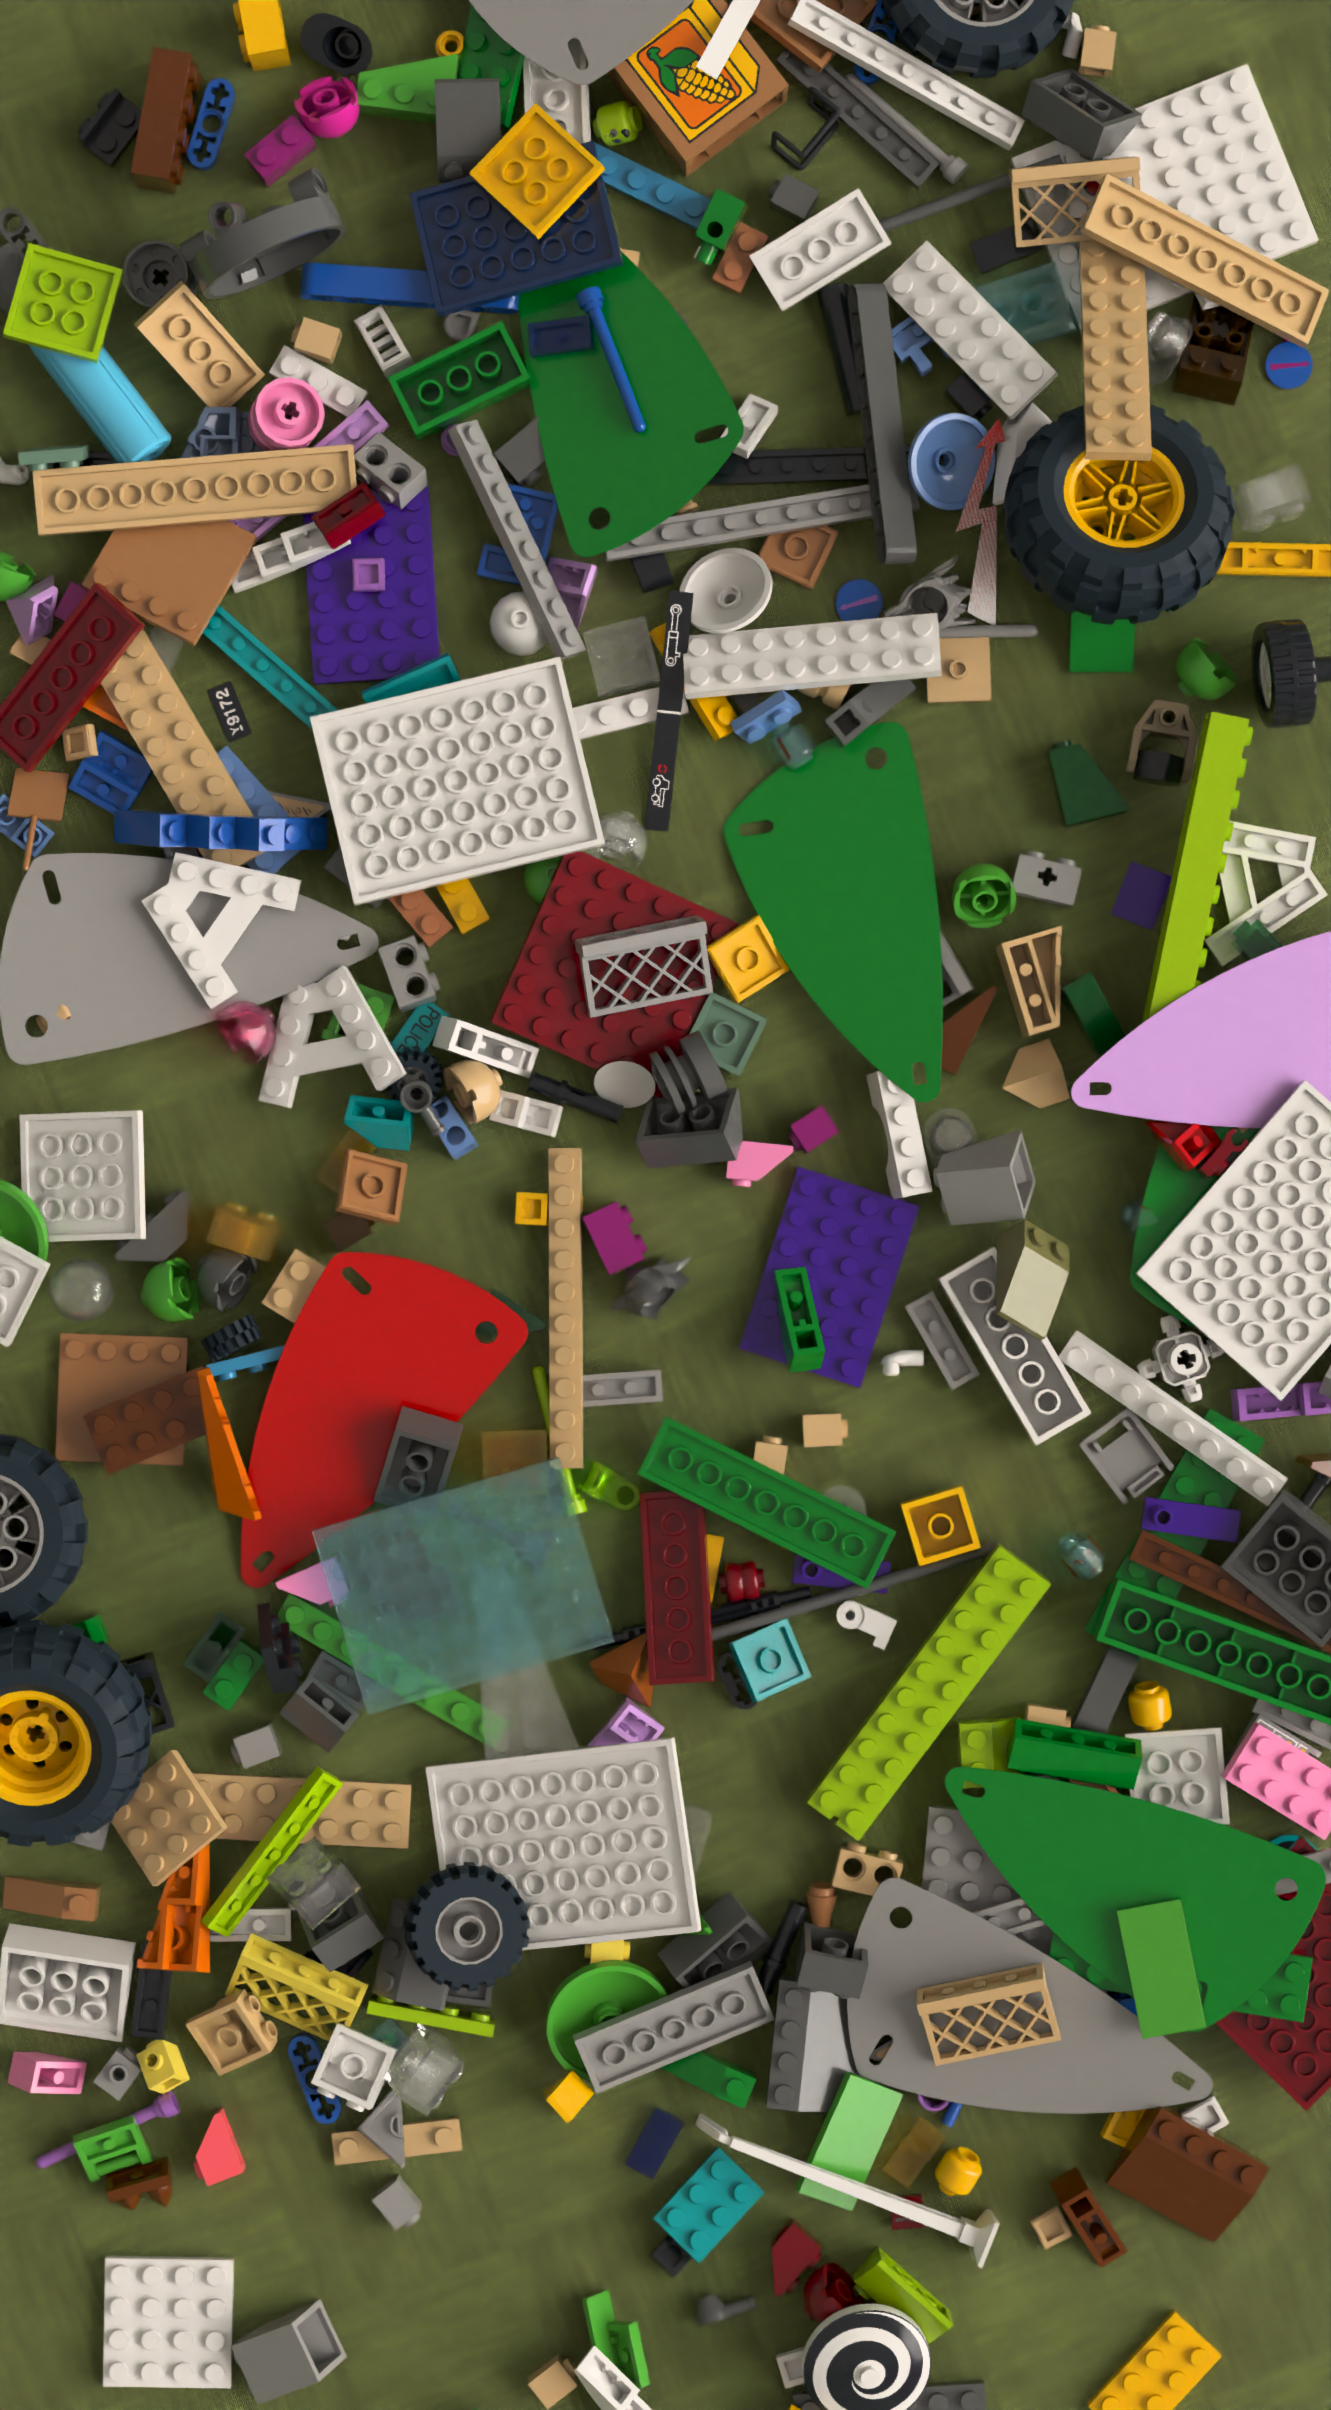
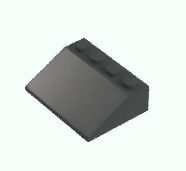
M1283 1487L1221 1567L1323 1648L1331 1638V1525Z
M780 1974L777 1986L775 2020L765 2101L766 2108L796 2112H828L846 2071L863 2077L856 2069L851 2049L847 1999L839 1998L833 1993L823 1991L809 1992L802 1987L796 1986V1976Z

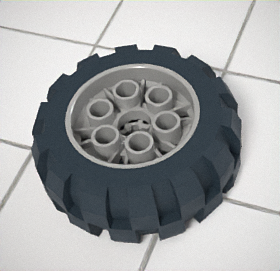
M882 0L888 20L894 21L900 31L898 38L914 55L918 52L922 53L933 61L931 67L951 75L957 70L970 72L971 78L996 77L999 71L1005 69L1016 71L1035 60L1037 54L1052 43L1062 28L1074 0H1023L1020 6L1013 0H1002L1003 3L997 6L992 5L988 0ZM980 5L981 22L969 20L973 6L978 7Z
M2 1433L0 1434V1496L3 1499V1507L0 1510V1550L8 1549L11 1551L13 1563L10 1566H4L0 1563L1 1627H10L16 1625L18 1620H30L44 1613L59 1601L66 1589L74 1583L83 1564L81 1560L85 1544L88 1543V1519H85L81 1502L84 1499L74 1478L71 1479L60 1466L61 1462L44 1448H38L26 1442L24 1438ZM22 1495L29 1505L13 1514L9 1508ZM13 1518L20 1519L24 1524V1532L20 1536L13 1535L9 1530V1523ZM18 1540L35 1543L36 1546L33 1554L30 1555L16 1547Z

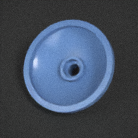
M961 413L938 415L921 427L911 444L908 456L910 481L919 497L935 508L958 510L965 507L986 446L975 448L988 432L973 417ZM995 449L993 451L983 493L988 488L993 477L995 469ZM943 455V463L940 465L939 457Z

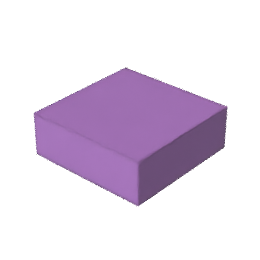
M384 558L352 559L353 592L386 591Z

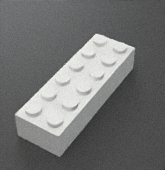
M991 1247L939 1277L937 1281L1031 1442L1037 1446L1090 1415L1091 1411L1047 1336L1045 1339L1039 1340L996 1314L997 1250L995 1247Z

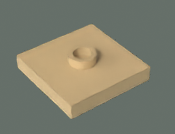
M989 637L939 638L942 676L926 678L927 704L991 702Z

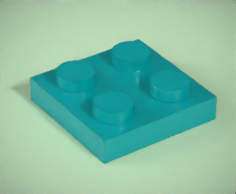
M788 1619L774 1622L728 1643L753 1703L812 1677Z

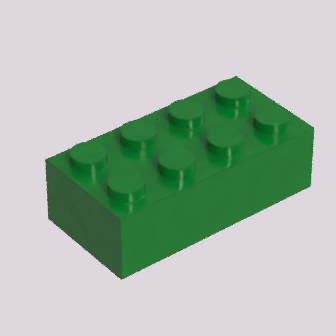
M502 321L387 378L417 441L431 436L529 387V382H531V378Z

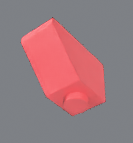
M223 2107L216 2110L197 2152V2161L193 2162L199 2180L204 2179L207 2187L239 2175L246 2168Z

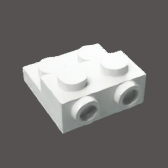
M337 2023L311 2083L318 2086L317 2092L326 2097L334 2099L335 2095L347 2099L346 2105L360 2112H363L365 2108L370 2110L375 2105L397 2049L341 2023Z

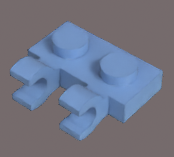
M908 317L891 329L894 354L901 364L910 359L918 374L923 378L932 371L931 367L933 365L922 352V349L932 343L933 340L911 317ZM940 348L944 356L947 359H950V357Z

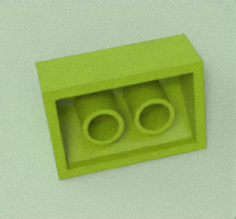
M879 2246L853 2274V2279L856 2283L854 2288L863 2298L869 2300L872 2297L878 2304L893 2307L907 2314L921 2328L928 2344L947 2332L954 2325L950 2310Z

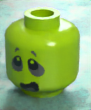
M625 100L603 105L597 111V118L593 120L594 133L597 138H601L608 146L632 142L637 138L638 132L642 130L641 114L636 106H632Z

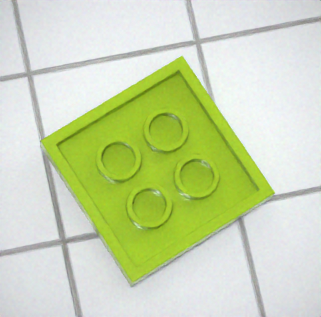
M28 243L4 327L3 337L97 364L121 282L123 269Z

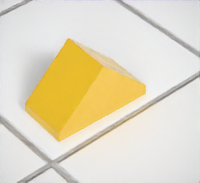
M571 2070L548 2087L543 2094L546 2101L568 2124L592 2097L594 2092L574 2070Z

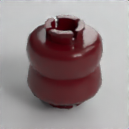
M747 1560L740 1564L734 1562L724 1565L725 1573H718L721 1594L727 1592L728 1600L732 1602L743 1598L757 1599L760 1596L759 1588H765L763 1568L757 1569L756 1563L753 1560Z

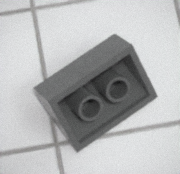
M1072 68L1032 80L1021 115L1031 120L1035 127L1046 130L1055 136L1058 142L1069 145L1078 151L1082 158L1090 161L1111 155L1142 117L1140 112Z
M738 1088L727 1089V1091L709 1100L701 1091L694 1092L697 1106L691 1107L687 1098L683 1096L681 1100L684 1104L685 1112L679 1115L664 1097L652 1096L647 1102L635 1140L647 1168L737 1160L743 1139Z
M729 1891L702 1915L713 1931L710 1935H678L657 1955L673 1977L684 1988H687L749 1961L754 1964L770 1949L774 1939L745 1905Z
M393 1899L372 1993L396 2002L444 2010L449 1991L448 1985L442 1984L440 1986L432 1981L430 1976L420 1970L405 1941L403 1919L404 1915H407L408 1908L406 1904L409 1899Z

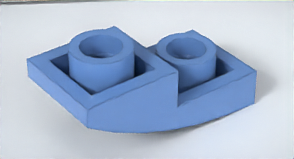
M2 793L0 796V832L25 850L31 819L7 816L10 798ZM38 820L31 852L34 858L39 855L55 834Z

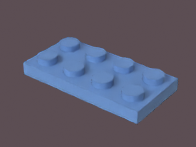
M227 745L217 753L254 816L290 817ZM302 850L266 851L247 862V864L253 870L276 874Z

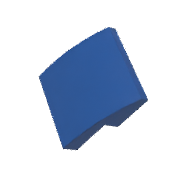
M102 730L96 738L98 756L82 760L68 788L115 815V810H131L153 771L141 751Z

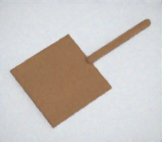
M15 768L7 816L31 819L22 866L24 871L29 869L37 819L62 822L69 774L40 770L26 772L22 768Z

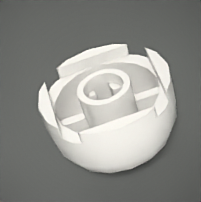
M524 591L510 593L498 601L492 610L490 628L494 640L504 651L517 656H526L536 653L547 644L548 641Z

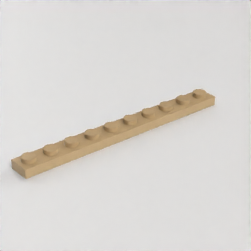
M548 1148L550 1468H583L582 1148Z

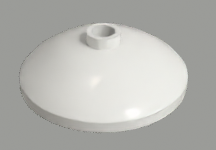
M726 548L709 553L698 560L683 578L680 592L694 593L691 624L705 632L727 633L743 628L763 612L772 594L773 581L766 563L757 554L741 548Z

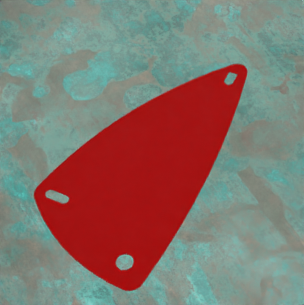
M341 1252L332 1257L312 1289L286 1341L274 1371L258 1422L250 1457L248 1478L262 1518L254 1521L242 1517L241 1578L243 1582L252 1588L266 1586L328 1541L375 1502L373 1501L402 1406L458 1422L523 1346L528 1337L526 1322L506 1304L487 1291L453 1273L432 1265L391 1255L365 1252ZM346 1267L353 1268L370 1284V1293L363 1295L342 1276L343 1269ZM482 1322H491L497 1328V1337L491 1343H482L476 1338V1327ZM263 1552H272L274 1559L262 1572L252 1565Z

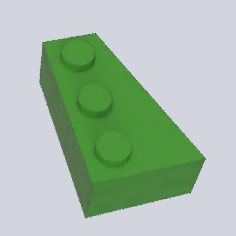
M459 54L359 72L357 85L358 105L360 106L359 114L436 124L435 79H457L460 62Z

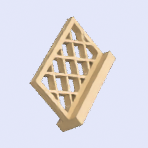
M1132 156L1008 169L1009 182L1011 183L1015 247L1092 240V238L1084 234L1073 235L1078 228L1082 229L1083 226L1081 224L1085 221L1090 208L1078 222L1065 211V208L1076 195L1091 207L1092 203L1081 195L1079 191L1088 181H1096L1100 185L1102 178L1106 174L1117 179L1132 177L1133 187L1140 190V157ZM1081 182L1076 189L1069 184ZM1057 184H1064L1073 192L1061 207L1047 196ZM1049 185L1044 192L1037 187ZM1032 187L1041 195L1030 210L1019 202L1018 188ZM1044 198L1058 210L1047 225L1032 214ZM1020 208L1026 213L1022 219L1020 217ZM1061 213L1075 224L1067 236H1058L1050 229ZM1031 217L1043 229L1035 239L1022 240L1021 226ZM1047 231L1053 236L1042 238Z
M1043 1963L917 1989L916 2005L919 2016L923 2020L935 2066L1061 2040L1060 2030L1046 1983ZM1039 1991L1042 1993L1043 2001L1037 2009L1023 2001L1027 1994ZM1005 1999L1013 2004L1006 2015L991 2008L996 2000ZM974 2006L981 2010L975 2021L960 2014L964 2007ZM1018 2007L1032 2014V2017L1025 2026L1011 2019ZM942 2012L950 2018L945 2026L941 2028L931 2022L929 2014ZM986 2014L1001 2021L994 2032L980 2025ZM1040 2018L1050 2024L1052 2032L1039 2034L1033 2031L1031 2027ZM955 2020L969 2027L963 2039L949 2032ZM1006 2025L1021 2032L1013 2040H1007L999 2035ZM975 2031L989 2038L984 2046L976 2047L968 2042ZM943 2038L958 2045L954 2052L940 2055L938 2045Z

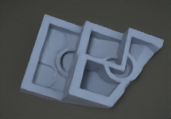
M205 407L198 419L196 429L191 432L187 440L188 444L181 458L263 452V450L256 445L249 433L247 422L249 412H242L237 407Z

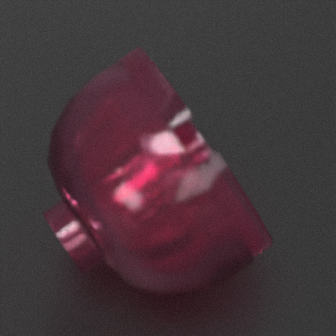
M243 1000L232 1003L214 1016L216 1019H220L216 1024V1028L222 1039L234 1053H237L239 1048L247 1055L243 1059L246 1063L251 1065L257 1064L273 1049L276 1042V1028L273 1023L275 1017L266 1006L262 1005L260 1007L256 1003Z

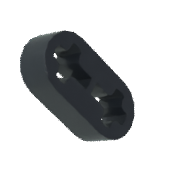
M731 1651L724 1652L717 1661V1669L734 1706L743 1710L751 1709L757 1703H753L751 1697L749 1703H745L743 1699L737 1701L735 1697L739 1694L736 1683L742 1681L746 1690L747 1688L738 1667L736 1668L739 1677L736 1679L733 1678L729 1670L724 1672L722 1669L726 1665V1658L731 1657L735 1661Z

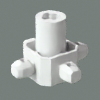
M1171 1315L1162 1317L1160 1320L1162 1333H1166L1167 1337L1156 1341L1152 1349L1155 1360L1151 1361V1358L1140 1362L1136 1366L1137 1371L1146 1379L1156 1377V1373H1159L1161 1381L1171 1386L1182 1384L1183 1389H1181V1392L1188 1403L1201 1400L1200 1384H1196L1195 1380L1206 1377L1211 1367L1208 1360L1209 1356L1213 1359L1224 1352L1210 1339L1206 1340V1344H1203L1201 1336L1192 1331L1180 1333L1179 1328H1181V1325L1177 1318ZM1183 1350L1189 1356L1186 1365L1177 1363V1357H1182L1179 1353Z

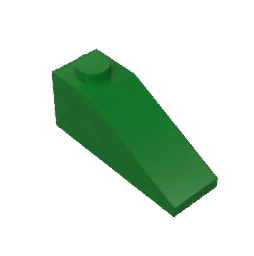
M806 1266L774 1270L782 1342L789 1373L821 1369L825 1348Z
M704 2050L661 2067V2069L699 2089L743 2109L757 2080L755 2072Z

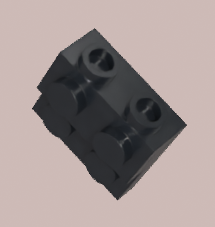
M270 1602L257 1604L260 1650L272 1693L278 1694L298 1690L299 1682L297 1676L303 1675L300 1657H296L297 1653H301L298 1634L292 1635L289 1622L281 1624L279 1614L273 1615Z

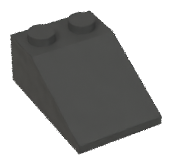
M499 78L435 79L439 183H446L470 176L469 172L502 139Z
M402 1406L373 1501L435 1519L464 1424Z
M343 1857L289 1891L309 1945L329 1972L346 1964L358 1954L384 1939L378 1921Z

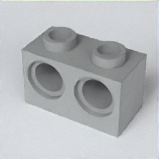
M380 432L354 455L356 478L361 483L365 482L366 485L369 484L377 491L384 502L388 504L393 503L400 510L427 486L425 468ZM375 462H380V463H381V464H379V465H371L372 463H375ZM396 481H405V482L400 483V484L394 483V482H396Z
M411 936L378 948L402 1013L438 1000L435 991L441 988L435 972L428 973L425 961L430 960L424 942L418 944L416 938ZM402 952H412L414 959L411 964L406 966L398 964L397 959ZM414 981H422L425 984L423 992L419 995L408 993V987Z

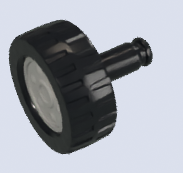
M1275 620L1258 624L1253 633L1251 661L1255 699L1261 720L1268 728L1306 725L1313 720L1315 715L1317 683L1331 682V656H1314L1310 634L1302 620Z

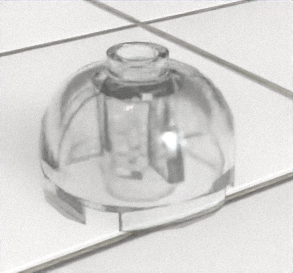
M618 810L616 813H605L599 816L605 845L584 851L597 859H601V856L612 859L613 862L610 865L617 868L637 869L645 857L648 842L647 835L641 824L634 819L633 814L623 810Z
M78 1258L69 1260L58 1267L51 1278L49 1292L51 1302L58 1313L69 1320L83 1322L96 1319L106 1312L114 1294V1285L111 1275L104 1266L94 1260Z

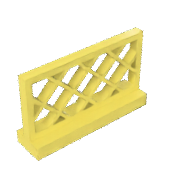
M251 1933L240 1955L225 1996L240 1991L241 1989L236 1988V1985L247 1983L252 1991L248 1992V1995H255L260 2002L261 2012L330 2041L334 2031L328 2029L325 2024L335 2022L336 2025L341 2023L350 2027L369 1985L336 1970L329 1972L323 1964ZM248 1968L257 1971V1973L251 1974ZM266 1980L270 1989L261 1990L256 1981ZM277 1981L286 1984V1986L280 1987ZM295 1993L300 2001L290 2003L286 1994ZM306 1994L311 1995L316 1999H309ZM276 1996L281 2005H274L267 1998ZM325 2006L329 2014L320 2016L315 2007ZM336 2007L344 2010L345 2012H338ZM305 2009L311 2018L301 2017L296 2011Z

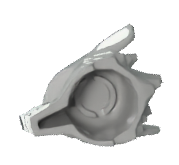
M954 556L945 561L930 573L908 586L900 597L898 605L884 611V616L895 617L937 613L939 630L948 626L976 623L975 619L959 617L960 614L966 612L967 603H960L972 593L971 588L954 584L959 579L957 574L943 575L955 565L958 557Z

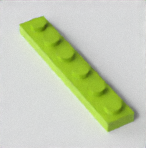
M318 1766L314 1769L201 1921L206 1927L227 1938L230 1936L342 1787L343 1783L337 1777Z

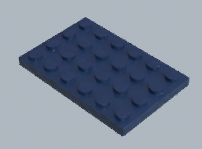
M593 141L581 144L599 161ZM602 173L539 240L471 176L409 193L433 299L439 317L624 265Z

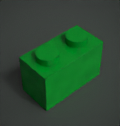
M245 1638L239 1640L205 1688L203 1694L229 1711L264 1664L261 1650Z

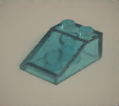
M1056 262L974 288L1029 344L1048 341L1077 331Z

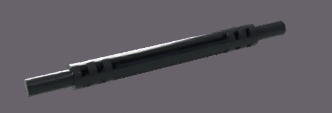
M809 1586L777 1593V1590L771 1591V1593L760 1594L757 1599H742L711 1607L712 1624L756 1615L779 1608L782 1605L811 1598ZM646 1622L634 1624L630 1627L625 1626L622 1627V1631L591 1638L594 1650L627 1643L644 1633L647 1634Z

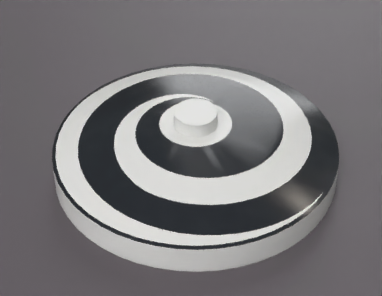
M859 2304L835 2312L821 2322L814 2330L803 2352L802 2373L808 2394L820 2410H907L918 2400L926 2388L931 2373V2355L924 2333L918 2324L907 2314L886 2305Z

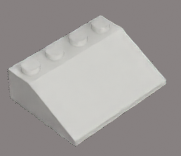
M9 1923L1 1950L0 2024L122 2042L134 1969L136 1942Z

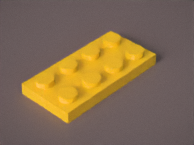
M1173 2310L1092 2397L1087 2405L1091 2410H1173L1222 2355L1184 2318Z

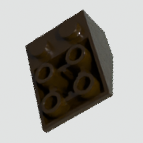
M1194 294L1172 391L1234 406L1243 382L1254 322L1223 306L1203 310Z

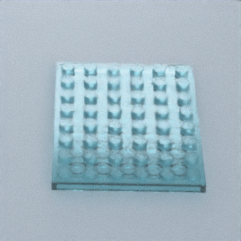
M559 1456L312 1530L368 1715L615 1642Z

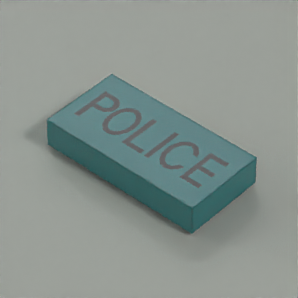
M432 1002L416 1007L391 1043L395 1053L397 1051L402 1053L404 1048L409 1047L411 1051L416 1046L420 1047L421 1052H424L435 1038L441 1017H450L451 1015Z

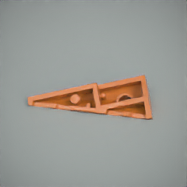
M210 1367L197 1371L212 1490L218 1509L254 1521L261 1519L262 1516Z
M210 1843L167 1879L157 1906L159 1914L153 1930L148 1931L146 1936L148 1943L143 1957L138 1958L136 1968L210 1973V1929L201 1921L210 1909Z

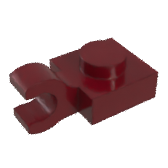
M1235 1128L1228 1130L1224 1134L1219 1145L1195 1169L1203 1178H1208L1212 1174L1217 1177L1228 1166L1229 1163L1225 1159L1231 1152H1241L1248 1146L1249 1141L1247 1139L1243 1140L1239 1146L1232 1144L1231 1137L1237 1131Z

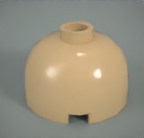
M465 1059L443 1070V1079L447 1092L453 1089L458 1101L452 1102L460 1115L469 1124H476L495 1112L501 1098L499 1086L503 1084L501 1076L495 1068L490 1069L485 1063L478 1060Z

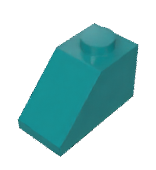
M350 1095L344 1123L376 1147L409 1151L414 1131V1112L405 1109L399 1100Z

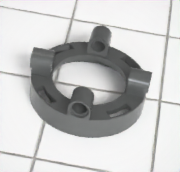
M313 167L288 182V188L294 200L293 203L285 206L271 205L263 211L262 215L252 220L249 219L244 207L236 202L219 201L210 207L208 221L214 229L217 239L209 230L205 229L180 244L181 253L205 298L227 297L270 282L321 255L345 235L346 227L332 198L329 196L327 182L317 168ZM227 209L232 214L231 222L228 225L224 219Z

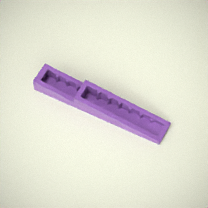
M1323 1381L1296 1383L1282 1401H1279L1263 1386L1230 1389L1233 1421L1331 1413V1399L1318 1393Z

